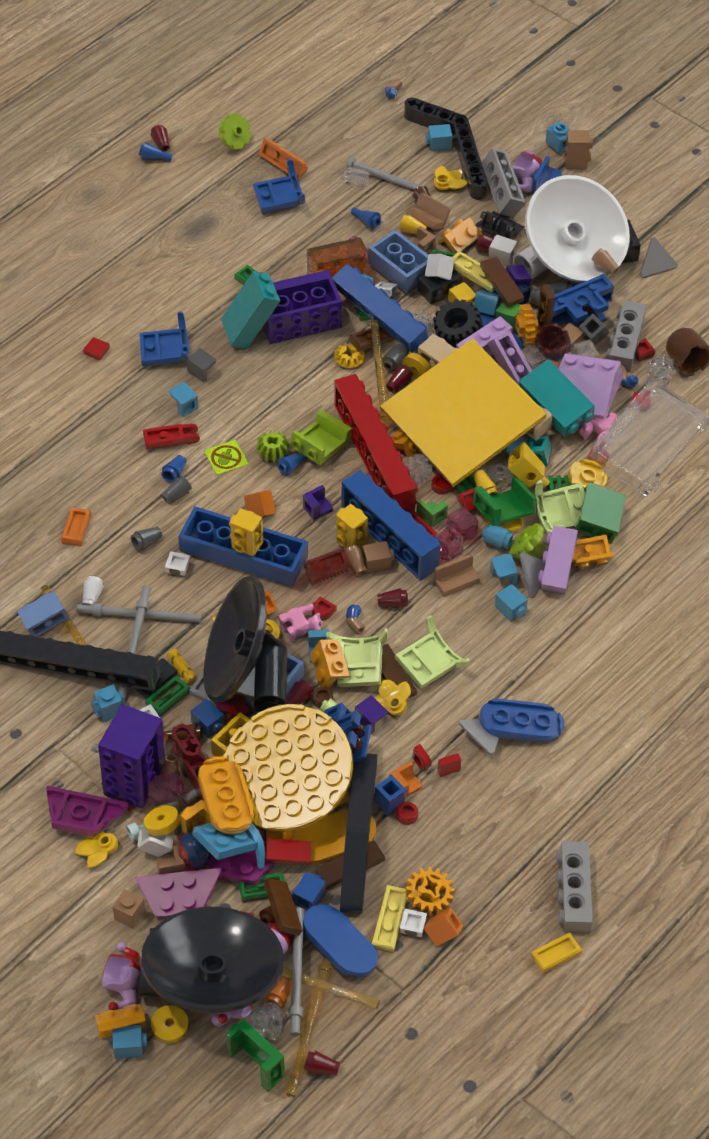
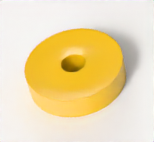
M409 353L402 361V365H406L413 372L412 379L414 380L431 369L427 360L417 353Z
M170 805L159 806L151 810L144 818V826L148 834L152 836L167 835L180 824V816L177 809Z
M174 1005L163 1006L151 1018L152 1033L162 1043H177L188 1032V1017L180 1007ZM169 1022L174 1023L171 1027L166 1026Z

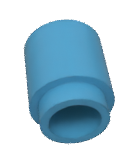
M491 524L485 526L482 532L485 543L500 549H508L514 534L510 533V530L497 525L492 526Z

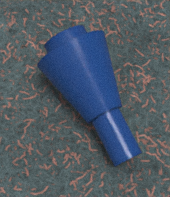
M145 142V145H141L139 151L142 159H164L171 161L173 155L162 152V150Z
M355 207L351 209V214L359 217L370 229L373 230L381 224V214L379 212L361 211Z
M303 453L281 457L278 459V470L282 474L289 476L308 457Z

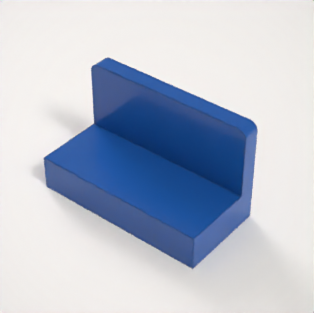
M549 156L545 157L534 176L532 194L545 182L562 176L561 170L549 167Z

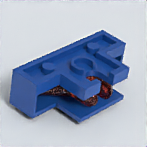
M602 274L555 294L551 327L565 322L580 329L579 326L592 314L601 322L606 321L607 318L602 312L608 310V303L612 301L614 285Z
M342 702L326 709L324 713L330 716L346 735L351 747L353 763L365 759L372 726L369 724L362 728L359 727L361 715L356 710L351 712Z

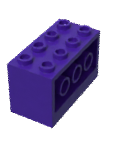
M329 270L273 282L280 302L263 325L269 344L342 328V300Z
M122 704L98 744L103 794L110 799H121L128 802L129 806L143 809L159 781L158 777L165 760L162 718Z

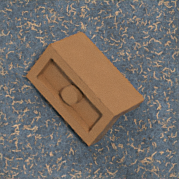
M420 193L416 205L408 207L406 214L411 215L433 230L444 228L451 209L432 197Z
M472 554L465 555L435 568L434 583L443 597L480 583V577L473 567Z

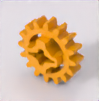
M524 304L519 307V315H516L515 326L523 346H532L535 343V336H538V320L536 313H532L531 305Z
M430 866L426 872L422 868H419L418 874L413 872L411 879L408 878L407 887L405 889V894L408 895L407 902L413 901L412 909L419 907L420 912L426 910L429 916L432 915L433 911L439 914L442 908L444 910L448 909L449 903L452 904L454 898L452 895L455 892V888H452L453 881L446 880L448 874H439V868L433 872ZM420 882V886L415 890V886ZM444 892V897L440 900V896Z

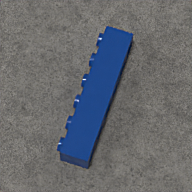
M347 264L332 277L337 291L398 342L406 346L410 352L413 353L419 347V344L428 339L426 325L422 321L418 322L415 320L410 311H404L401 305L395 299L391 300L383 289L375 287L373 281L370 278L363 277L360 270L356 267L352 268Z

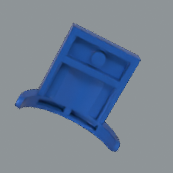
M292 159L287 160L289 176L253 183V189L262 214L305 203V194H302Z
M182 311L177 313L178 329L139 333L142 366L187 361L189 357V344Z

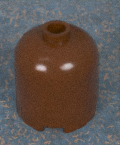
M680 328L668 337L666 351L682 374L693 376V372L699 369L703 371L709 365V345L695 330Z

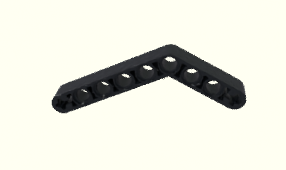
M417 98L406 99L404 104V118L427 128L433 125L450 124L469 194L475 200L483 199L486 196L487 180L468 118L463 114Z
M367 753L365 759L354 763L345 836L340 899L341 912L363 914L368 842L378 754Z

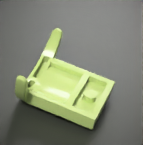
M537 481L534 493L537 498L536 510L546 534L548 535V531L552 532L553 525L564 528L575 527V523L581 515L585 496L582 482L543 493V481Z
M431 615L426 618L428 635L395 656L396 661L420 689L455 667H463L469 662V658L459 657L448 647L439 634L434 618Z
M387 628L382 633L367 638H348L331 632L326 633L328 640H339L349 671L347 678H338L337 684L339 687L381 685L382 646L388 639Z

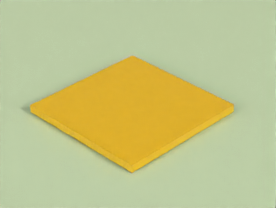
M473 338L380 406L381 410L453 487L547 418L546 413Z

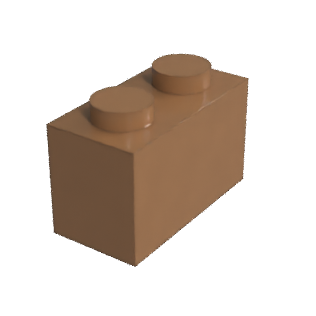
M567 130L564 155L565 169H587L588 162H591V151L589 149L593 148V138H590L589 130Z

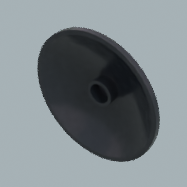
M247 576L240 579L232 587L217 613L207 643L203 679L204 688L210 700L223 703L234 694L252 698V708L257 712H261L271 707L286 705L287 647L266 630V598L263 585L258 579Z
M212 906L184 910L160 922L147 936L142 948V971L138 993L140 997L168 1001L178 1007L195 1012L225 1013L243 1009L263 999L276 986L283 970V949L276 934L265 923L248 913L226 907Z

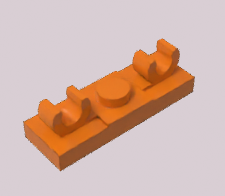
M264 138L258 155L288 173L287 160L292 159L297 179L300 180L303 173L307 172V163L269 138Z

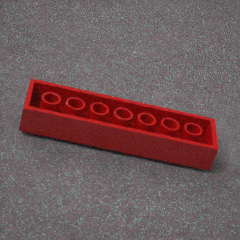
M357 374L335 379L334 406L342 422L352 428L351 440L373 482L378 487H382L391 499L396 500L405 512L415 511V505L417 504L416 492H418L415 480H411L409 468L404 466L400 451L395 449L393 438L388 436L386 424L381 422L378 409H374L372 398L365 391L364 382L359 380Z

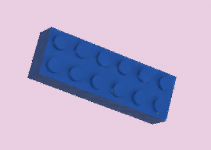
M361 470L342 481V508L352 504L357 509H361L364 515L368 517V532L378 542L387 541L389 549L393 550L394 557L419 581L435 572V568L439 566L440 542L436 537H432L423 525L418 524L409 512H405L396 500L391 499L382 487H378L369 475H365Z
M194 506L178 536L179 551L292 587L294 586L308 558V541L263 527V543L253 557L232 548L230 539L231 526H229L231 517Z

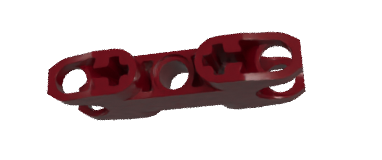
M182 723L172 728V739L175 743L172 748L173 754L178 757V767L182 774L190 780L198 796L204 801L198 783V772L206 758L202 753V747L196 735L189 726ZM179 731H185L188 733V738L179 740L176 734Z

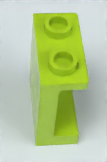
M321 409L317 412L316 421L301 433L296 430L292 432L290 446L303 453L310 460L322 465L350 443L352 428Z

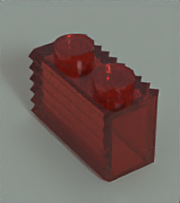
M342 547L305 561L304 570L310 584L313 585L314 583L321 582V580L325 581L329 577H336L337 574H344V571L348 572L350 562Z

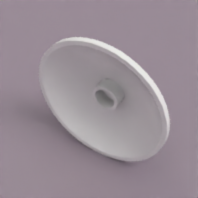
M564 175L553 178L541 185L528 203L525 214V229L530 246L513 257V264L523 265L532 279L547 269L562 278L575 282H585L602 274L607 277L610 273L594 265L591 259L602 248L607 250L617 265L620 266L629 246L630 234L626 215L616 198L599 183L576 175Z

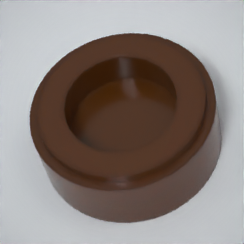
M318 687L312 693V703L317 708L321 707L324 700L329 701L330 698L333 700V692L327 687Z

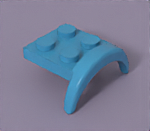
M211 823L193 828L192 835L217 860L255 850L257 867L259 869L264 868V843L260 832L253 823L246 831L239 834L220 832Z

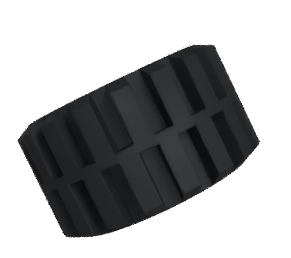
M456 299L451 303L450 301L446 302L447 305L440 306V311L437 310L435 313L436 317H433V326L436 334L454 348H456V344L484 327L478 308L475 305L473 306L472 302H466L463 299L461 301ZM457 323H466L460 328H451Z

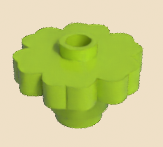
M239 113L227 114L226 119L220 121L218 133L224 146H229L231 150L243 149L244 144L249 143L251 138L250 124L246 117H241Z
M537 523L528 526L513 541L509 553L516 559L520 558L521 553L540 559L544 551H547L544 547L545 544L541 541L545 529Z

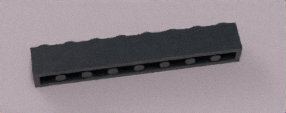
M0 631V664L150 691H154L162 671L159 658L150 655L143 656L132 652L115 651L110 648L103 649L92 645L75 644L70 641L63 642L52 638L45 639L33 635L17 634L12 631Z

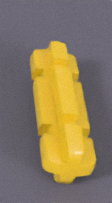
M175 648L168 651L167 658L173 663L179 674L184 677L185 682L188 684L195 682L197 679L196 674L193 670H190L191 667L180 656L179 651Z

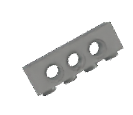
M491 148L481 162L499 214L515 217L526 203L507 152Z
M624 300L623 307L618 308L617 318L619 321L614 323L613 332L616 333L611 335L609 345L612 348H608L606 359L621 361V365L626 367V371L631 372L644 321L646 304Z
M562 841L560 850H556V863H560L561 869L557 870V883H561V890H558V903H562V910H559L558 915L559 924H563V932L591 933L593 920L589 842ZM570 865H574V866H576L577 868H571V867H569V866H570ZM570 885H575L578 888H571ZM571 905H576L579 908H572Z

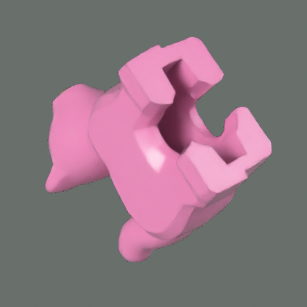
M610 412L606 419L593 417L590 422L579 426L578 430L580 435L583 436L584 441L594 431L599 434L597 443L601 444L611 434L612 428L617 421V414Z
M312 603L307 606L292 608L287 613L278 615L280 626L284 632L287 630V637L290 642H293L298 636L305 635L310 630H321L322 621L320 613L313 615L308 620L304 617L305 613L313 610L314 605Z

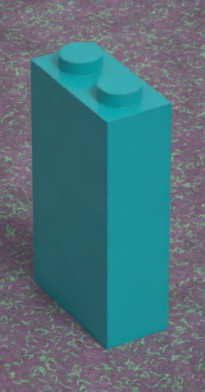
M253 271L221 318L231 346L248 349L280 302L271 277L265 272Z
M549 359L519 380V386L537 405L547 409L552 414V425L564 438L569 434H574L579 429V426L593 419L595 405Z

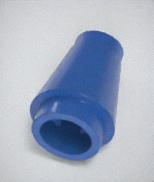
M177 455L163 466L161 472L163 479L167 482H173L177 477L180 478L187 463L186 458L182 455Z

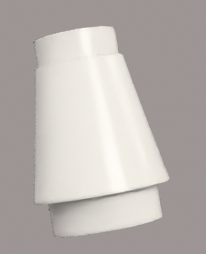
M95 576L87 577L83 585L82 605L96 604L104 588L102 579Z

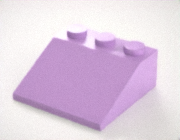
M565 353L559 370L595 405L594 417L606 419L623 378L621 361Z

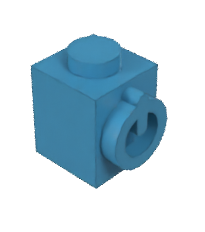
M561 122L554 123V125L547 128L545 140L559 154L565 151L567 130H570L566 124Z
M114 685L95 691L94 699L91 700V706L96 717H101L103 722L113 719L120 706L125 703L121 691L117 692Z

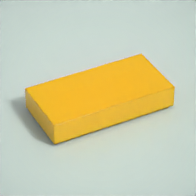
M569 932L532 951L531 957L542 974L582 954V949Z

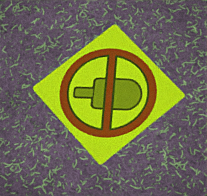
M236 440L204 450L217 475L249 464Z

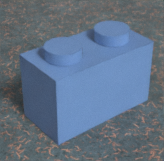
M54 590L17 611L30 635L35 637L70 619Z

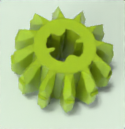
M272 430L268 434L263 432L262 436L258 437L256 451L260 459H265L266 463L270 460L275 463L279 458L288 456L290 448L286 434L281 435L280 431L273 433Z

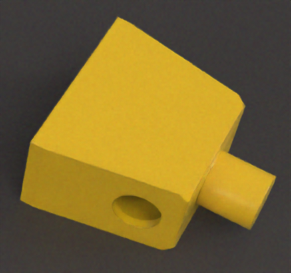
M524 441L509 453L508 469L527 487H532L539 480L543 481V488L549 484L550 481L544 476L545 465Z

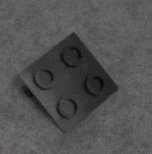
M483 211L480 215L482 220L475 225L485 232L509 239L524 228L523 225L495 211L491 213Z

